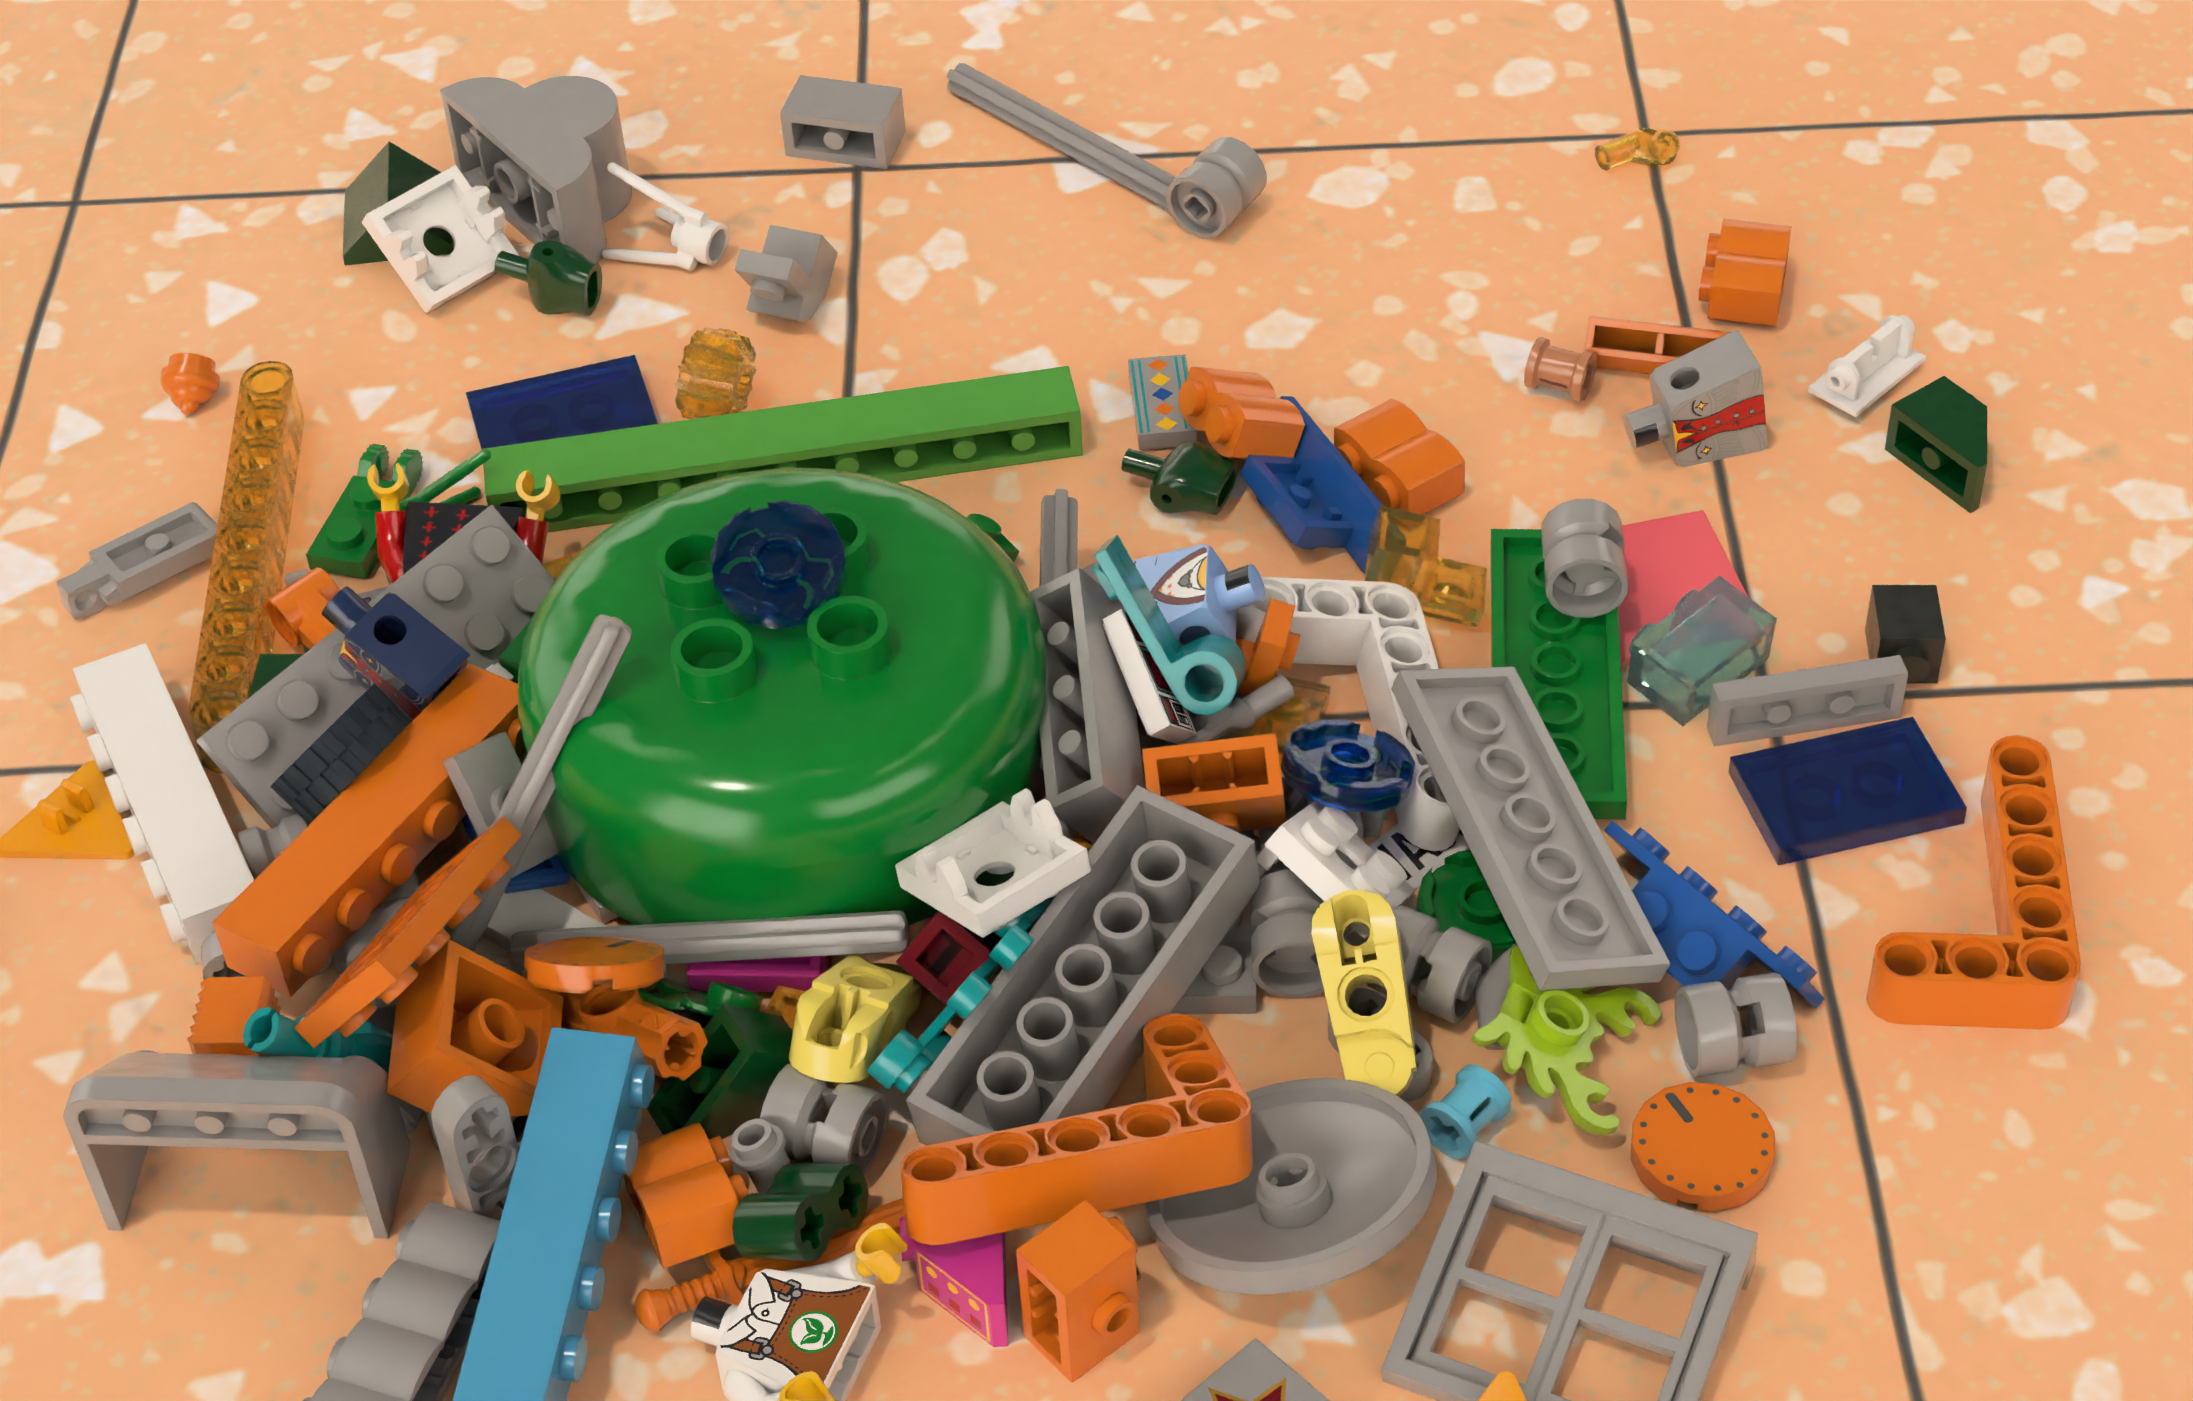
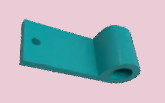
M1116 535L1107 540L1094 555L1099 564L1093 567V571L1109 599L1113 601L1119 598L1175 698L1185 709L1195 714L1210 715L1222 711L1231 703L1245 676L1246 661L1242 650L1229 638L1213 634L1199 637L1181 647L1119 536Z

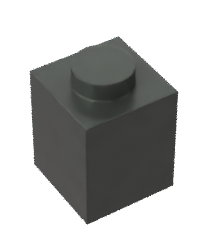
M1872 585L1865 626L1869 660L1900 655L1908 671L1907 683H1937L1946 640L1937 586Z

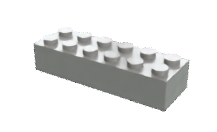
M1137 785L1089 850L1088 857L1091 872L1058 892L1028 933L1035 939L1034 942L1008 972L1004 969L1000 971L991 984L993 986L992 990L972 1014L964 1020L906 1099L919 1142L924 1145H931L1103 1110L1144 1052L1143 1028L1146 1023L1155 1017L1172 1012L1259 888L1260 879L1254 840Z

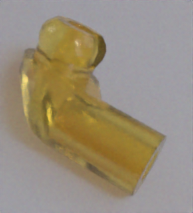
M1640 128L1597 145L1595 148V158L1600 168L1605 171L1628 162L1662 167L1675 160L1680 149V142L1677 135L1670 130L1663 129L1657 131L1649 128Z

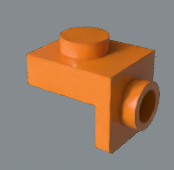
M1271 598L1255 643L1236 637L1235 643L1242 650L1246 661L1245 676L1236 693L1247 696L1273 680L1278 668L1285 671L1290 670L1300 640V634L1290 632L1295 605Z

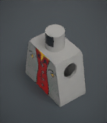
M1739 330L1730 332L1655 368L1650 375L1653 405L1624 414L1623 416L1626 433L1635 449L1662 440L1674 463L1681 467L1768 449L1761 366Z

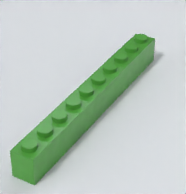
M1069 366L484 448L491 451V458L483 464L488 506L492 504L493 506L520 507L523 508L524 518L527 503L518 495L516 490V481L519 475L525 470L530 471L534 476V488L531 496H537L544 491L546 477L549 474L559 486L560 500L553 509L545 512L543 521L549 522L548 532L616 523L634 510L667 494L714 478L743 472L776 468H822L864 473L895 482L1082 456L1081 412Z

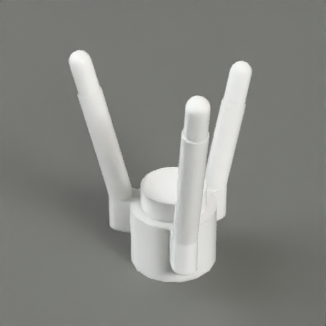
M613 162L608 164L607 170L611 174L673 211L671 212L659 207L656 209L655 214L658 218L674 225L671 232V244L673 247L678 248V252L668 253L606 248L602 250V257L604 259L673 265L691 272L695 269L698 262L714 266L720 261L727 248L729 239L728 227L725 224L707 218V213L689 207Z

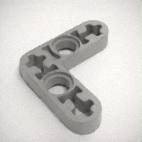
M475 1075L463 1076L443 1090L435 1101L431 1112L433 1129L455 1207L501 1220L521 1141L517 1143L508 1105L504 1098L481 1077ZM641 1108L638 1110L633 1130L636 1132L642 1121ZM487 1152L485 1157L476 1164L478 1159Z

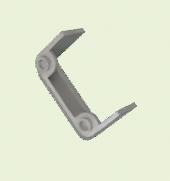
M140 1050L121 1055L78 1080L72 1086L63 1113L64 1122L108 1230L113 1231L123 1230L148 1146L348 1152L374 1238L389 1239L411 1149L398 1099L386 1093L388 1073L375 1061L363 1056L333 1058L181 1054Z

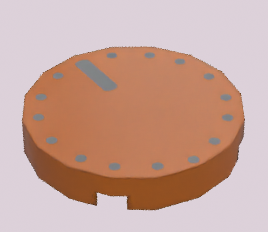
M563 938L538 943L528 947L524 953V968L527 980L535 987L551 991L586 993V991H594L593 985L612 983V990L618 989V992L630 991L653 985L664 976V948L655 942L636 938Z
M1688 1082L1664 1088L1643 1103L1632 1124L1630 1160L1640 1181L1660 1199L1677 1206L1678 1200L1686 1203L1697 1204V1211L1717 1212L1741 1206L1763 1190L1769 1178L1770 1170L1774 1165L1775 1132L1765 1112L1744 1094L1720 1084Z

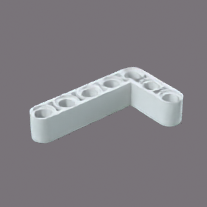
M1261 577L1265 588V599L1237 609L1236 637L1255 643L1271 598L1295 605L1290 632L1300 634V640L1293 663L1355 665L1357 667L1384 771L1389 763L1401 776L1398 789H1390L1398 823L1404 837L1413 845L1424 850L1440 851L1451 847L1457 839L1460 828L1391 690L1399 670L1439 669L1422 608L1416 595L1408 588L1390 582Z

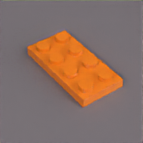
M502 816L426 879L299 1021L294 1029L315 1048L336 1030L345 1038L355 1032L377 1009L372 1003L375 998L378 1000L382 999L386 1004L397 998L419 975L411 964L415 961L419 966L423 965L450 939L451 936L443 927L447 925L450 929H453L480 904L482 900L474 892L476 888L481 894L484 893L509 870L512 865L504 856L522 834Z

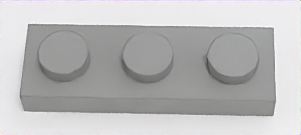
M1896 655L1712 683L1707 730L1713 745L1721 746L1897 719L1901 717L1908 671L1901 656Z

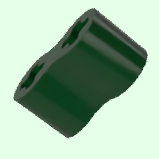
M788 1163L783 1165L767 1192L748 1194L738 1203L732 1227L733 1238L738 1252L744 1258L751 1260L815 1261L819 1259L826 1251L830 1238L837 1230L853 1229L863 1220L868 1204V1186L863 1171L857 1165L851 1163Z

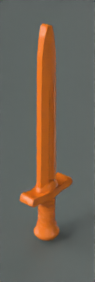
M903 1198L866 1211L863 1220L853 1229L837 1230L830 1238L826 1251L815 1261L751 1260L743 1256L725 1261L720 1255L719 1249L704 1254L705 1263L711 1274L706 1273L701 1275L700 1278L695 1277L691 1279L690 1282L685 1281L679 1286H671L669 1290L667 1288L663 1290H641L635 1300L636 1316L646 1329L660 1331L678 1313L683 1314L689 1309H696L701 1299L705 1296L715 1299L720 1298L725 1302L739 1305L757 1272L764 1269L787 1271L822 1264L855 1250L860 1236L871 1226L878 1223H886L897 1234L900 1233V1217H904Z

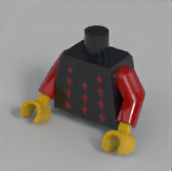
M396 463L398 479L389 488L378 486L379 474L375 464L368 470V484L376 498L381 501V512H375L378 559L391 583H394L489 506L408 501L406 511H400L399 501L406 496L409 488L408 479L399 463ZM525 470L516 481L517 493L527 503L525 518L523 508L494 507L542 564L549 522L543 521L546 511L553 509L558 504L560 489L557 482L548 474L544 491L537 496H531L534 488V476L529 470Z

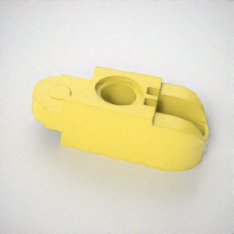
M1347 890L1332 896L1320 904V908H1317L1312 917L1311 933L1345 1079L1374 1085L1400 1097L1408 1089L1413 1078V1072L1418 1070L1399 928L1390 904L1379 894L1365 890ZM1355 923H1361L1370 929L1368 940L1359 946H1352L1344 940L1346 929ZM1365 983L1377 984L1387 991V1000L1384 1007L1378 1013L1371 1016H1360L1349 1008V999L1352 992L1358 986Z
M850 954L813 980L812 987L801 994L797 1003L789 1053L791 1066L804 1075L828 1082L849 1083L861 1081L869 1077L870 1074L867 1073L869 1067L903 1028L905 1029L906 1021L919 1008L923 985L901 966L889 963L871 964L861 958L860 954Z

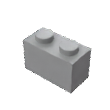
M800 75L780 111L785 156L887 169L906 132L902 88Z

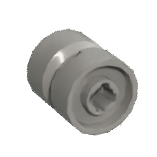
M1220 137L1212 141L1196 157L1193 164L1185 168L1167 188L1166 202L1171 215L1182 228L1197 237L1212 239L1221 235L1234 222L1237 215L1245 210L1264 190L1267 182L1264 164L1257 153L1243 141L1233 137Z
M1573 499L1560 503L1547 513L1541 526L1543 559H1545L1546 596L1551 606L1562 614L1572 617L1593 618L1607 614L1622 603L1628 592L1626 558L1624 556L1622 521L1617 511L1602 501L1595 499Z
M1283 869L1270 873L1260 879V886L1250 899L1252 978L1261 989L1269 994L1287 999L1308 998L1324 992L1311 933L1312 917L1324 901L1292 870Z
M1398 905L1392 912L1400 933L1408 999L1415 995L1421 1010L1451 1023H1460L1475 1005L1477 982L1482 973L1491 964V942L1457 927H1450L1443 933L1441 932L1438 919L1405 905ZM1366 983L1368 987L1387 995V991L1382 986Z
M1774 972L1737 978L1731 990H1727L1719 981L1679 986L1675 996L1677 1036L1685 1065L1692 1076L1699 1077L1733 1072L1741 1059L1752 1068L1792 1063L1795 1059L1797 1051L1795 1012L1787 985L1779 973ZM1738 1011H1740L1741 1024H1742V1029H1743L1744 1037H1742L1741 1024H1740V1019H1739Z
M787 1064L777 1074L769 1088L762 1106L760 1119L777 1125L783 1131L786 1139L784 1150L789 1159L801 1163L812 1156L814 1163H851L857 1165L865 1175L876 1159L884 1140L889 1118L888 1096L881 1091L854 1082L840 1083L835 1087V1082L814 1079L800 1073L791 1064Z

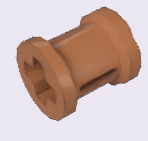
M1539 336L1528 356L1524 373V384L1532 389L1538 388L1539 385L1571 393V397L1574 400H1585L1593 383L1597 367V352L1586 350L1581 354L1551 346L1549 339Z

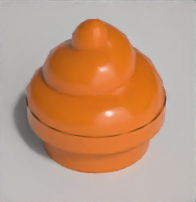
M176 353L169 357L168 366L162 368L160 383L163 390L170 396L172 403L184 415L197 411L200 404L206 403L211 399L213 394L219 389L220 376L215 372L216 363L211 358L194 353Z

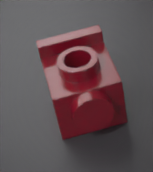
M938 911L897 959L896 963L947 1006L948 1000L968 976L990 958L991 950L986 947L988 944L976 933Z

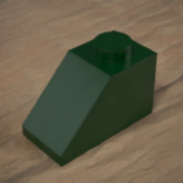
M1942 376L1892 404L1885 450L1971 513L1979 508L1987 468V406L1950 379Z
M722 1004L703 1029L708 1043L703 1049L701 1067L685 1081L672 1076L668 1077L646 1108L662 1134L699 1122L708 1139L717 1136L724 1139L732 1135L741 1124L752 1119H760L762 1106L771 1084L777 1074L787 1064H790L789 1053L793 1031L784 1018L774 1014Z

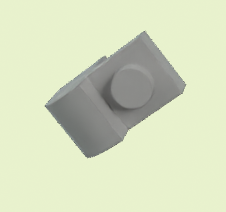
M770 225L762 253L740 249L735 271L751 287L746 310L799 322L811 320L825 298L838 252L821 234Z

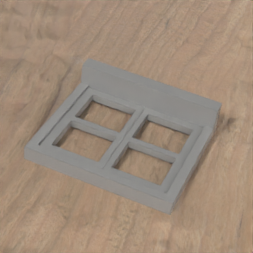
M1475 1140L1382 1365V1381L1437 1401L1479 1400L1497 1375L1433 1352L1461 1285L1551 1316L1525 1384L1519 1383L1527 1401H1571L1554 1395L1553 1392L1579 1326L1672 1357L1670 1368L1657 1401H1701L1741 1289L1746 1291L1756 1261L1758 1233ZM1492 1206L1583 1236L1559 1298L1468 1267ZM1609 1246L1703 1276L1680 1339L1586 1307Z

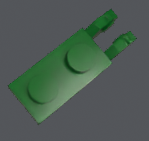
M369 444L366 452L360 458L357 476H352L306 553L310 570L318 567L327 573L368 579L378 561L375 512H381V501L376 498L368 484V470L375 464L379 474L378 486L389 488L397 482L396 463H399L409 483L406 496L400 500L403 501L411 497L417 486V481L422 476L423 456H421V452L412 449L403 450V453H400V457L394 463L392 481L383 480V476L388 471L387 467L390 458L387 447L385 445Z

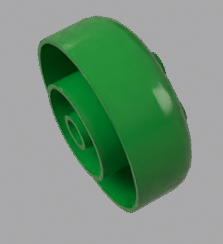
M776 468L714 478L660 497L634 510L609 526L587 544L567 565L543 597L529 624L522 645L517 688L518 717L526 753L528 754L594 619L601 614L610 617L615 616L623 620V623L632 629V639L597 709L592 716L584 717L572 726L551 768L555 791L544 815L560 851L556 855L568 873L587 893L603 906L634 925L900 910L904 912L910 926L934 915L936 909L900 887L895 868L897 863L1003 801L1011 805L1012 796L1025 788L1031 791L1035 803L1041 801L1046 792L1044 770L1040 769L1042 751L1039 726L1043 714L1047 684V651L1042 624L1028 586L1014 562L999 544L981 528L944 502L920 490L892 480L837 469ZM778 521L780 523L771 530L768 537L772 541L797 538L804 527L807 526L801 541L812 558L820 559L825 542L827 541V551L824 559L833 560L837 577L836 583L823 602L818 577L796 576L788 561L774 586L790 579L806 581L815 589L817 601L814 611L809 617L797 607L781 622H778L779 619L793 603L774 586L753 617L750 616L783 558L764 562L750 548L724 559L737 536L760 528L765 533ZM741 557L752 558L760 562L766 570L767 584L739 580L733 599L730 601L734 580L717 578L720 571L730 561Z

